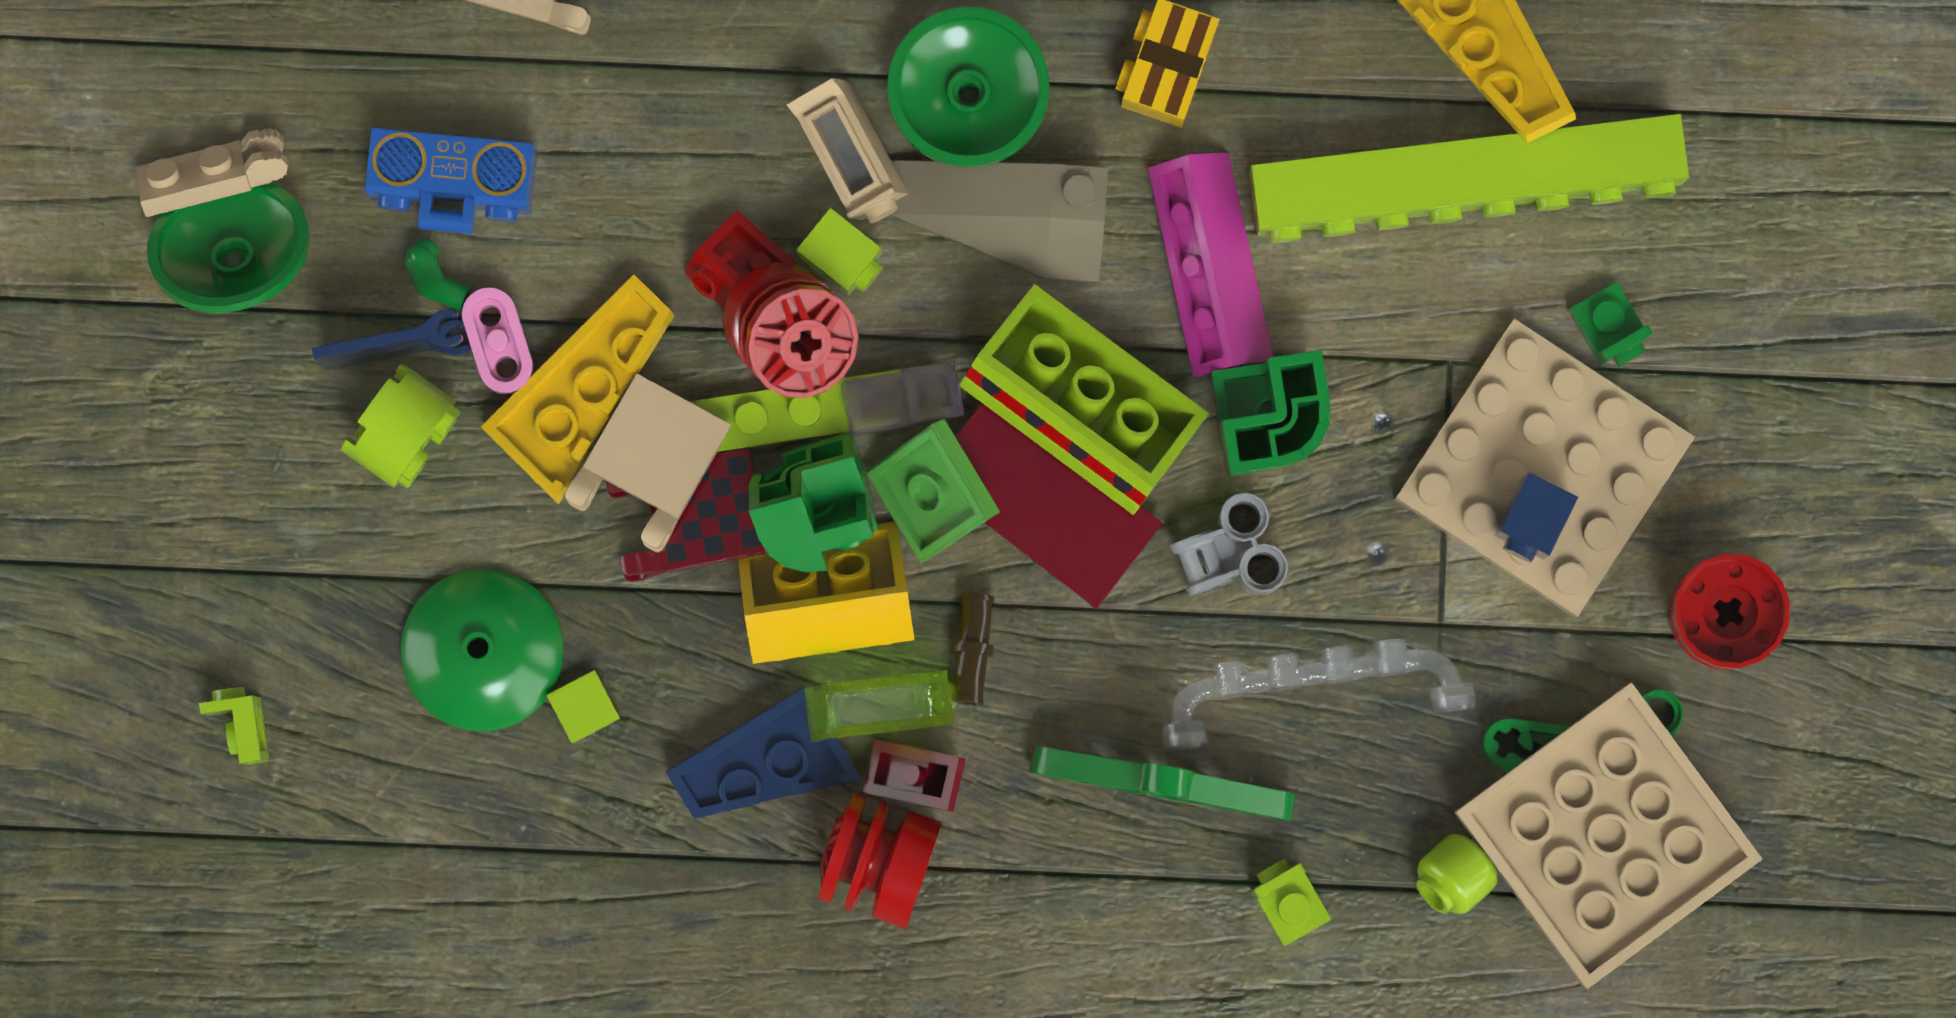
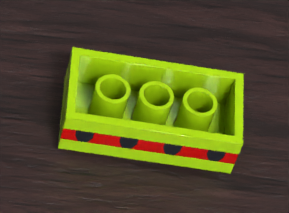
M1035 284L977 355L959 385L1132 515L1137 512L1209 415L1206 410Z

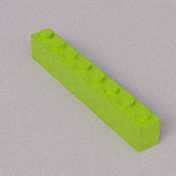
M1681 114L1558 128L1529 143L1516 133L1251 165L1248 176L1256 236L1269 235L1270 243H1284L1302 239L1301 231L1323 229L1324 237H1334L1355 233V225L1376 222L1377 230H1393L1409 226L1408 218L1429 216L1431 224H1443L1462 220V212L1483 209L1484 217L1491 218L1515 214V205L1536 203L1537 211H1551L1569 207V199L1590 197L1591 205L1619 202L1623 200V192L1643 190L1644 198L1666 197L1676 194L1675 186H1681L1689 179L1682 118Z

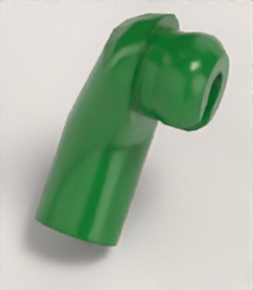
M426 238L416 240L413 246L406 251L404 262L416 292L425 298L462 311L464 303L470 295L471 286L443 276L438 263L440 248L434 241Z

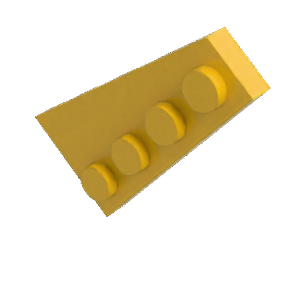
M1396 0L1527 143L1576 120L1575 112L1516 0Z
M633 274L481 428L559 505L569 485L596 445L635 375L640 373L675 315Z

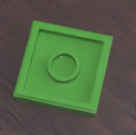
M945 419L933 423L865 471L920 564L933 558L1000 512Z

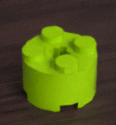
M401 363L394 376L400 380L399 384L391 378L386 381L358 420L360 427L354 434L359 438L358 442L348 437L340 451L393 488L400 483L408 489L427 463L425 461L429 455L423 451L430 440L440 445L458 420L457 417L461 411L454 407L456 399L406 364Z

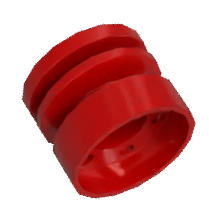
M775 262L755 268L737 282L726 301L723 327L727 343L765 387L782 396L807 398L826 392L845 376L855 359L859 336L853 314L819 277L798 264Z
M1722 554L1700 562L1679 580L1670 598L1669 623L1676 643L1692 660L1711 669L1735 670L1763 661L1779 647L1789 627L1790 601L1782 580L1767 564L1748 555ZM1733 600L1738 604L1734 613L1740 618L1739 623L1736 625L1729 622L1721 627L1716 623L1719 612L1713 607L1716 602L1724 605Z
M854 792L849 804L841 815L836 818L820 864V892L818 900L831 904L839 881L850 884L844 905L845 909L852 911L864 890L875 893L872 918L906 929L942 822L908 811L896 832L886 829L888 803L879 802L873 821L869 823L861 820L867 796Z

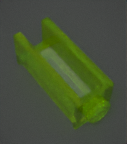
M947 670L824 683L804 689L811 743L949 726L954 724L952 715L955 714L957 709V701H955L956 691L953 684L948 682Z

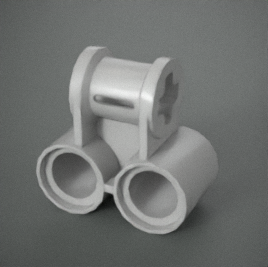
M1246 492L1235 494L1225 502L1219 511L1217 519L1219 530H1209L1170 545L1172 554L1179 555L1190 584L1186 588L1188 597L1227 584L1236 577L1243 589L1250 594L1258 596L1268 595L1282 585L1288 572L1286 557L1275 546L1258 544L1256 541L1267 528L1269 521L1268 508L1262 499ZM1236 505L1251 507L1257 514V528L1250 533L1244 534L1235 531L1229 524L1228 515L1230 509ZM1196 552L1200 553L1207 574L1203 572ZM1263 555L1273 560L1277 570L1276 578L1273 582L1262 585L1250 578L1247 566L1249 560L1254 556Z

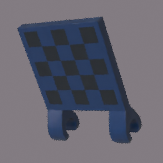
M444 309L436 312L420 327L313 347L312 352L313 358L325 369L332 370L430 350L453 357H463L471 351V346L467 344L455 348V346L462 342L463 337L459 334L448 338L449 334L455 329H465L461 320H450L440 327L444 320L457 319L459 317L456 311Z

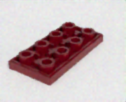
M983 403L955 437L1000 511L984 524L1096 610L1163 524L1141 506L1132 515Z

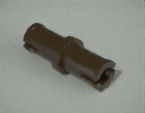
M961 593L960 595L961 608L957 641H952L950 653L955 654L952 694L950 695L949 702L974 706L984 705L983 692L987 658H992L994 653V646L989 644L994 596L978 593Z

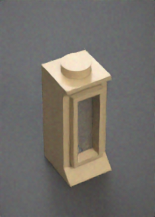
M831 78L787 104L788 108L799 120L848 212L847 216L849 219L864 220L867 218L869 223H874L889 216L898 209L895 201L909 193L849 81Z

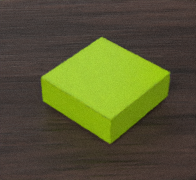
M596 670L546 695L572 744L621 719Z

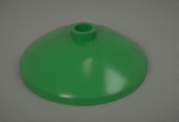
M958 7L938 12L926 18L905 36L891 61L887 89L889 106L894 121L902 135L916 150L944 165L959 168H978L996 164L1009 158L1032 139L1040 127L1047 110L1050 84L1048 68L1041 49L1033 37L1020 24L1004 14L990 9ZM972 87L978 91L979 97L975 102L968 104L960 100L959 92L963 88Z
M271 182L252 187L251 191L161 213L149 235L147 259L155 282L164 294L176 303L189 309L208 313L239 311L270 299L295 278L308 255L310 231L306 216L298 201L284 188Z
M467 570L455 573L437 582L414 605L402 633L401 662L406 681L412 693L420 704L433 716L449 725L464 730L478 732L501 730L530 717L548 699L546 695L554 690L563 666V635L560 623L551 605L537 589L526 581L498 570ZM483 638L488 643V653L483 658H473L469 652V645L474 639Z

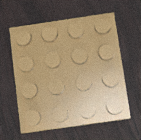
M1513 319L1401 488L1395 500L1566 613L1577 618L1695 436L1521 322ZM1528 473L1578 496L1550 556L1545 559L1535 556L1532 563L1506 552L1503 549L1506 541L1495 536L1522 478Z
M1632 682L1614 693L1454 812L1476 843L1490 858L1501 877L1584 989H1589L1762 860L1757 850Z

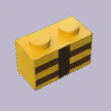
M1157 0L1153 12L1143 9L1133 40L1142 42V46L1136 62L1125 60L1115 90L1125 93L1121 107L1182 128L1214 38L1219 18L1167 0Z

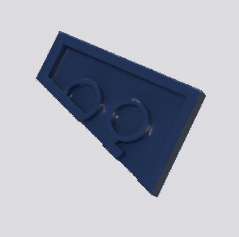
M805 686L666 771L667 776L694 819L756 805L760 802L781 797L803 794L836 784L862 780Z

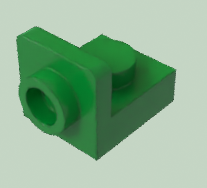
M1618 282L1613 283L1568 310L1600 366L1614 359L1617 366L1621 367L1646 352L1642 342L1653 335L1649 325L1643 327Z

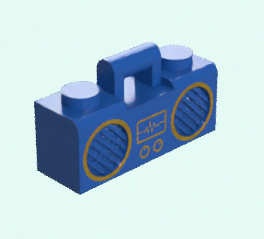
M371 128L365 193L371 200H378L377 208L383 210L408 212L410 211V203L420 204L418 229L473 234L476 208L477 210L485 211L486 219L500 222H517L518 214L531 215L538 151L533 143ZM434 199L464 202L463 212L433 209Z

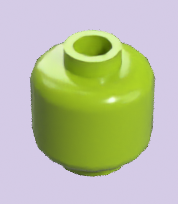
M1461 834L1447 835L1420 860L1417 866L1419 877L1416 883L1417 889L1423 899L1441 914H1447L1448 912L1454 914L1468 913L1494 889L1498 882L1497 870L1484 850L1473 838L1470 839Z

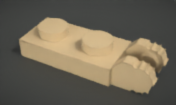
M271 127L269 129L263 128L262 131L254 130L248 132L241 142L238 140L222 145H213L203 150L171 158L158 159L152 163L136 166L140 203L145 216L149 217L251 191L252 187L271 183L272 180L278 181L280 178L283 179V176L287 175V167L289 166L288 158L282 154L283 145L285 144L284 136L277 129L273 130Z

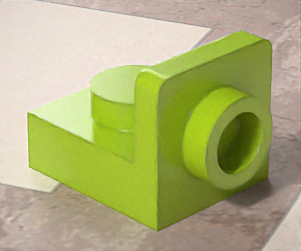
M237 687L212 691L213 701L199 703L201 715L212 716L232 713L233 722L226 723V739L230 754H238L239 764L251 765L270 762L261 697L246 696L245 688Z
M1285 859L1256 874L1261 884L1251 889L1283 947L1332 920L1307 878L1306 870L1302 863H1296L1289 867Z

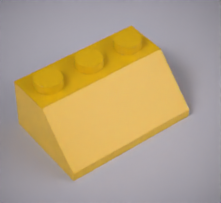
M895 521L878 524V531L873 532V538L864 540L854 548L827 550V571L802 572L787 568L768 554L738 559L744 617L753 664L914 640L899 531Z

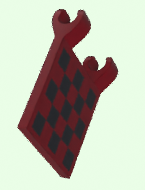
M749 448L717 453L681 514L663 551H639L627 553L621 557L622 570L626 581L636 582L663 573L768 554L758 539L749 513V484L754 475ZM606 481L608 493L612 499L633 496ZM649 505L652 517L657 508Z

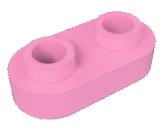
M496 288L479 289L472 293L464 303L462 310L463 324L482 381L488 388L498 394L511 395L523 387L534 373L531 352L517 308L512 299L505 292ZM488 308L500 310V321L494 326H486L482 323V313ZM504 359H513L517 364L515 374L508 378L501 377L497 371L498 364Z

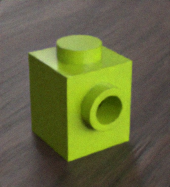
M832 208L827 211L797 248V255L801 260L848 297L856 287L864 292L883 269V266L877 262L882 256L881 247Z

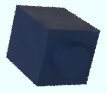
M1528 473L1522 478L1495 536L1506 541L1503 546L1506 552L1524 561L1532 563L1535 556L1545 559L1550 556L1578 496Z

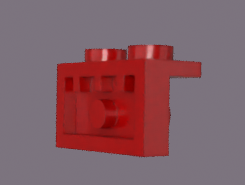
M736 210L697 248L685 269V274L691 279L692 284L699 293L707 298H712L725 309L726 301L737 282L755 268L775 262L798 263Z

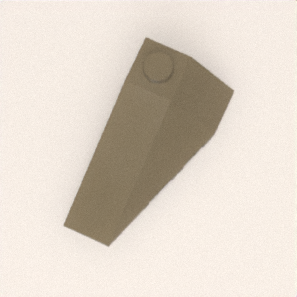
M892 160L909 194L895 201L898 209L889 216L945 239H951L981 251L984 255L1027 270L1028 273L1045 280L1099 283L1108 167L1043 163H996L978 168H959L936 161Z

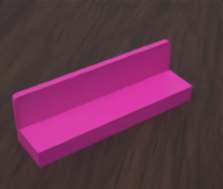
M1228 153L1188 154L1149 167V176L1193 377L1208 376L1211 371L1265 363L1268 358L1273 357L1230 156Z

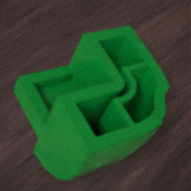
M1322 350L1272 357L1261 364L1211 371L1210 375L1219 425L1220 446L1225 469L1229 477L1278 470L1303 462L1320 446L1330 425V398Z
M853 432L803 445L781 453L784 461L783 464L769 471L764 476L763 474L752 476L749 484V513L758 539L768 555L784 567L802 572L827 571V550L854 548L864 540L873 538V532L878 531L877 516L870 485Z

